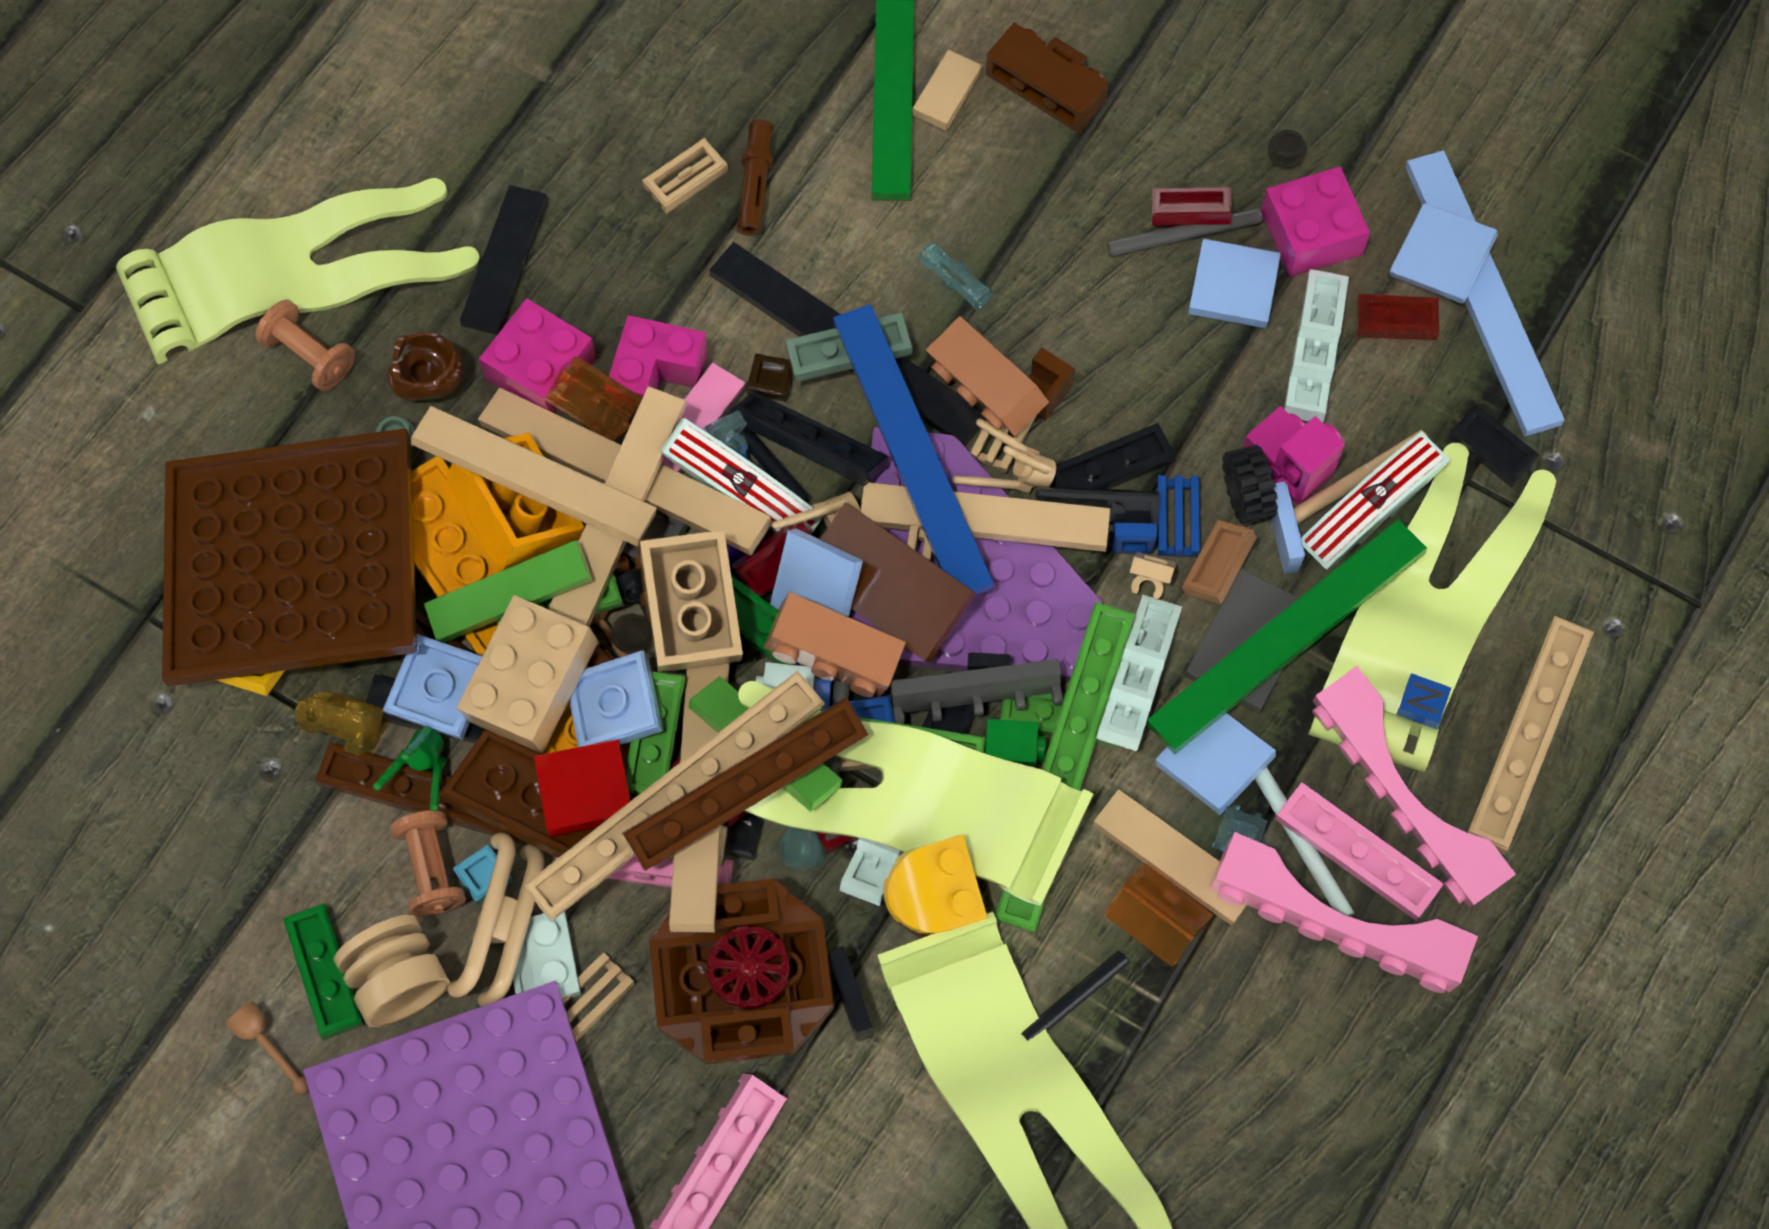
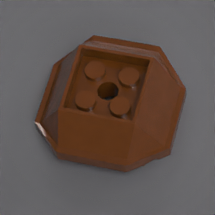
M775 878L717 885L715 932H670L669 914L649 940L658 1030L705 1065L795 1054L834 1009L823 919L792 895ZM739 926H758L771 931L783 942L789 956L790 976L784 991L772 1003L758 1009H738L723 1002L713 991L707 974V959L713 944L724 933L726 934ZM755 935L747 936L749 950L752 949L757 938ZM734 938L729 941V944L741 953L739 940ZM766 941L760 954L772 948L773 944L770 941ZM720 951L717 955L718 959L733 960L724 951ZM777 956L766 963L781 964L783 960L782 957ZM717 969L714 971L715 977L720 978L731 970ZM766 974L772 982L778 983L780 981V975ZM731 982L723 990L727 994L731 993L735 984ZM758 984V994L762 997L767 996L768 990L761 984ZM744 987L740 996L741 1001H748L750 998L748 987Z

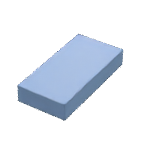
M1285 482L1275 483L1274 491L1277 493V500L1275 501L1278 505V510H1276L1277 514L1270 517L1284 574L1299 572L1305 552L1288 486Z

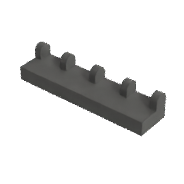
M1059 659L891 681V703L894 722L904 724V713L931 710L933 722L942 721L940 708L969 704L973 705L974 715L980 716L984 714L982 703L1014 699L1016 711L1025 710L1024 697L1051 694L1054 706L1062 705Z

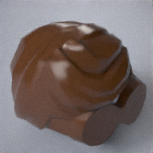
M418 332L416 334L398 336L395 343L392 365L387 373L389 386L396 395L409 402L445 397L458 388V385L461 383L463 372L462 359L453 343L440 334ZM410 344L407 352L401 356L405 345Z

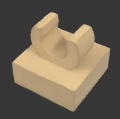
M1137 551L1130 569V573L1137 574L1132 582V593H1138L1142 581L1150 580L1155 585L1153 599L1158 600L1164 590L1163 582L1170 584L1177 562Z

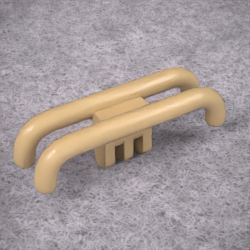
M502 832L494 834L491 838V845L493 848L498 849V854L482 904L481 914L477 921L476 931L472 938L473 941L465 968L461 976L457 980L452 981L447 989L449 995L454 998L467 995L480 978L490 944L505 943L491 987L488 991L482 992L478 996L477 1002L480 1007L502 1000L509 991L535 903L523 885L544 870L545 865L544 854L541 849L531 844L524 845L520 850V856L524 861L528 862L518 899L515 900L505 896V890L515 858V842L511 835Z

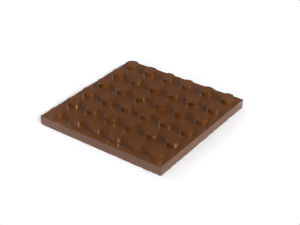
M406 428L165 462L162 680L167 686L417 652L410 435Z

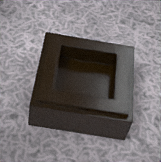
M755 353L746 388L747 395L755 391L769 399L786 402L793 376L790 361L788 359Z

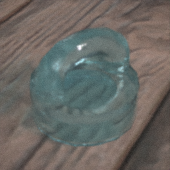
M790 828L784 833L780 843V853L784 864L791 870H808L812 867L821 866L824 861V850L815 832Z

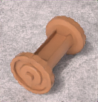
M288 299L279 301L261 318L256 329V341L265 348L274 347L282 342L315 368L312 374V383L320 391H328L337 386L350 371L355 360V350L346 343H339L329 349L296 324L299 314L296 304Z
M428 810L412 813L397 819L390 825L393 839L406 840L419 892V896L409 901L408 907L410 914L417 917H428L449 912L466 902L465 892L462 888L449 887L436 833L447 826L446 814L442 811ZM430 880L434 881L436 890H432Z

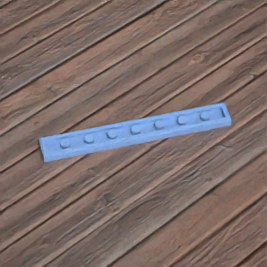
M1444 150L1407 161L1405 168L1421 205L1426 203L1476 222ZM1489 252L1465 300L1467 309L1523 436L1526 437L1562 426L1565 419Z

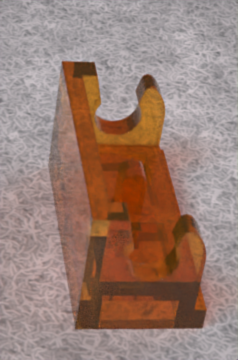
M575 356L562 365L544 400L603 437L615 441L618 436L630 427L631 424L628 423V420L637 412L642 397Z

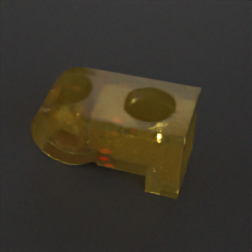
M322 691L302 699L296 706L295 718L301 729L308 733L323 731L324 733L345 739L343 751L360 756L376 748L384 711L383 708L331 691Z

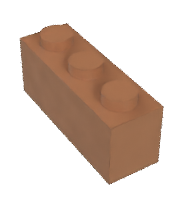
M961 316L926 349L935 361L931 369L946 384L951 380L959 385L956 392L971 407L976 403L981 405L985 409L981 415L997 430L1003 426L1015 437L1049 403L1039 387Z
M789 592L780 605L763 648L772 651L773 657L784 663L795 664L798 662L812 668L811 672L821 679L828 681L837 679L849 684L850 689L858 695L880 697L891 683L906 642Z

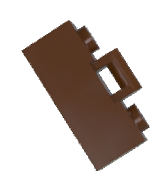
M1015 22L987 53V76L1078 134L1082 132L1104 105L1109 82L1097 70L1084 66L1087 56L1057 37H1054L1045 47V41L1034 30L1024 29Z

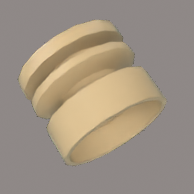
M402 915L379 922L351 938L335 954L333 960L340 972L345 973L343 979L349 988H360L356 992L354 1000L369 1027L379 1028L406 1019L425 1009L448 989L450 981L436 955L424 954L430 943L425 934H420L422 928L414 915Z

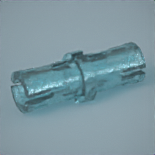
M935 242L928 244L919 256V262L927 266L942 280L943 287L948 291L954 290L976 310L981 309L987 304L993 291L983 285L969 272L967 264L963 261L957 262ZM947 266L954 274L961 278L966 283V285H963L957 278H955L951 273H949L945 269V267Z

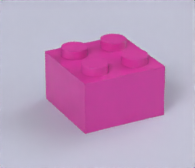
M1340 166L1266 188L1261 213L1278 252L1281 253L1280 257L1289 278L1309 272L1310 269L1316 270L1363 255L1370 231Z
M527 298L479 358L485 380L498 388H502L553 413H556L597 360L591 337Z

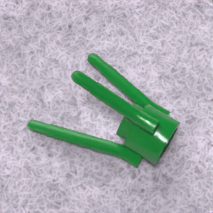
M424 726L422 729L417 730L406 748L402 749L398 758L373 784V789L376 791L380 790L406 763L412 769L418 771L431 768L433 774L430 810L436 811L440 800L442 771L447 763L446 759L441 756L444 749V740L441 735L429 726Z

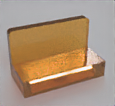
M1146 863L1127 879L1105 913L1110 920L1170 966H1174L1179 961L1192 940L1207 926L1213 917L1212 913Z

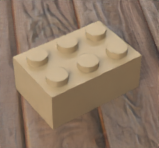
M718 530L640 541V554L657 671L663 673L740 662L743 652L725 531Z
M513 595L456 709L467 721L543 754L598 643L596 636L590 627Z

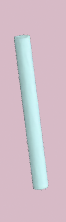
M1266 767L1255 778V781L1277 816L1287 802V799ZM1282 825L1332 909L1343 915L1352 916L1355 912L1317 849Z

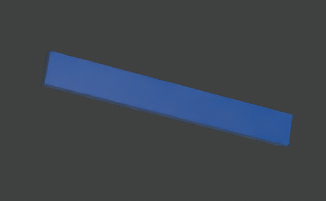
M871 304L833 317V324L938 566L977 594L993 589L991 576Z

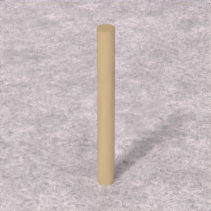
M1422 430L1414 433L1294 507L1297 525L1348 494Z

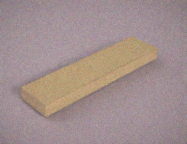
M1117 790L1094 820L1093 826L1231 926H1233L1247 907L1244 903L1241 906L1226 903L1218 898V892L1209 889L1220 861L1121 790Z

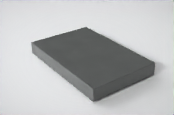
M1240 569L1192 659L1185 677L1195 682L1299 599V597ZM1283 668L1239 704L1260 714Z

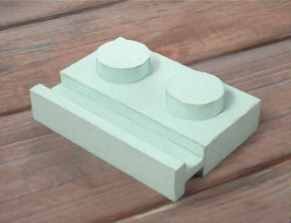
M565 911L552 922L545 914L530 917L513 977L516 994L556 981L562 997L582 995Z

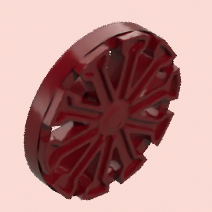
M739 926L726 934L724 933L713 944L707 959V974L713 991L723 1002L738 1009L752 1010L772 1003L781 995L789 980L790 961L783 942L771 931L758 926ZM755 935L757 938L752 949L749 950L747 936ZM737 938L741 953L731 946L729 941ZM770 941L773 947L760 954L764 943ZM720 951H724L733 960L718 959L717 955ZM777 956L782 957L783 960L781 964L766 963ZM717 969L731 970L720 978L715 977L714 971ZM766 974L780 975V981L774 983ZM736 981L732 992L727 994L723 988ZM758 984H761L768 990L767 996L762 997L758 994ZM744 987L749 988L750 998L748 1001H741L740 998Z

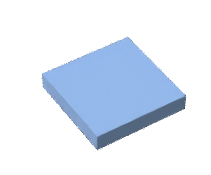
M1423 203L1390 269V275L1401 281L1464 304L1498 236L1497 230Z
M1203 239L1188 314L1267 328L1281 253Z
M797 528L789 530L770 605L779 610L787 594L792 592L849 617L863 560Z
M416 634L417 652L406 654L383 711L386 714L423 727L429 726L432 730L463 741L470 722L465 719L456 707L482 656Z
M643 650L584 670L569 700L578 747L616 739L619 740V745L663 731L649 658Z
M1226 713L1174 755L1167 747L1155 759L1158 768L1217 814L1221 815L1276 757V750Z

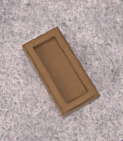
M1217 520L1182 585L1185 594L1221 605L1257 539L1254 530Z

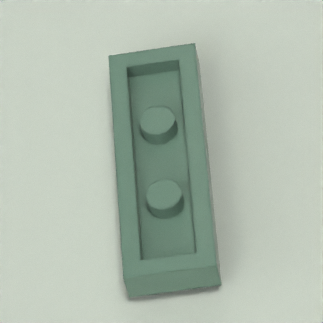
M902 312L877 318L894 358L912 355V345ZM836 328L785 340L786 351L795 382L853 369Z

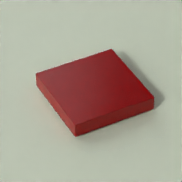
M618 739L534 756L549 837L597 828L631 801Z

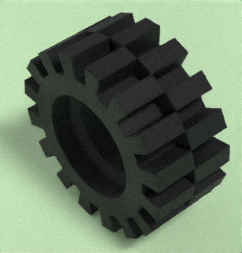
M1252 445L1225 452L1222 457L1224 463L1222 464V470L1225 473L1223 478L1224 483L1227 484L1228 489H1226V492L1230 496L1231 507L1234 509L1236 518H1239V522L1246 524L1275 516L1277 514L1276 510H1278V505L1275 501L1277 500V493L1274 491L1275 482L1271 478L1272 471L1270 465H1267V457L1263 454L1262 448L1258 447V445Z

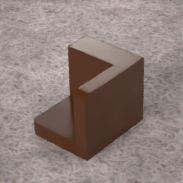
M1042 347L1032 359L1031 374L1028 378L1039 387L1049 401L1036 415L1046 421L1073 386L1075 368Z

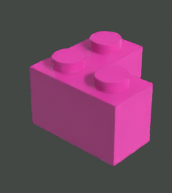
M628 315L606 383L610 407L615 403L637 412L647 387L657 389L660 380L694 387L702 377L709 354L706 332Z
M1279 406L1245 437L1243 448L1252 445H1258V447L1262 448L1263 454L1267 457V465H1270L1272 471L1271 478L1274 479L1275 483L1285 482L1288 486L1291 500L1296 505H1299L1314 495L1334 476L1345 443L1342 441L1340 433L1332 425L1324 424L1316 416L1304 424L1297 415L1289 414Z

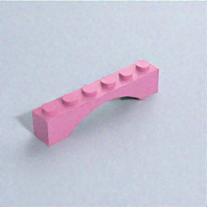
M1358 666L1315 696L1313 702L1317 707L1312 711L1317 720L1327 731L1331 728L1335 730L1342 740L1338 746L1344 756L1352 765H1355L1357 762L1360 763L1369 775L1364 779L1369 789L1379 800L1385 796L1394 808V811L1390 813L1392 819L1404 834L1410 831L1421 844L1417 848L1419 855L1431 869L1437 866L1447 878V881L1443 883L1444 887L1457 904L1464 901L1469 908L1516 875L1490 839L1466 833L1445 823L1426 809L1408 790L1395 769L1386 745L1383 726V699Z
M1234 832L1225 846L1209 889L1218 892V898L1226 903L1241 906L1244 903L1257 909L1258 915L1274 923L1288 922L1299 927L1298 932L1305 937L1318 941L1325 938L1339 944V950L1349 956L1356 958L1369 957L1380 962L1379 967L1395 975H1404V973L1420 979L1421 986L1437 993L1451 992L1461 984L1478 938L1477 935L1439 919L1419 924L1390 926L1367 923L1343 915L1321 903L1305 890L1287 870L1274 848Z

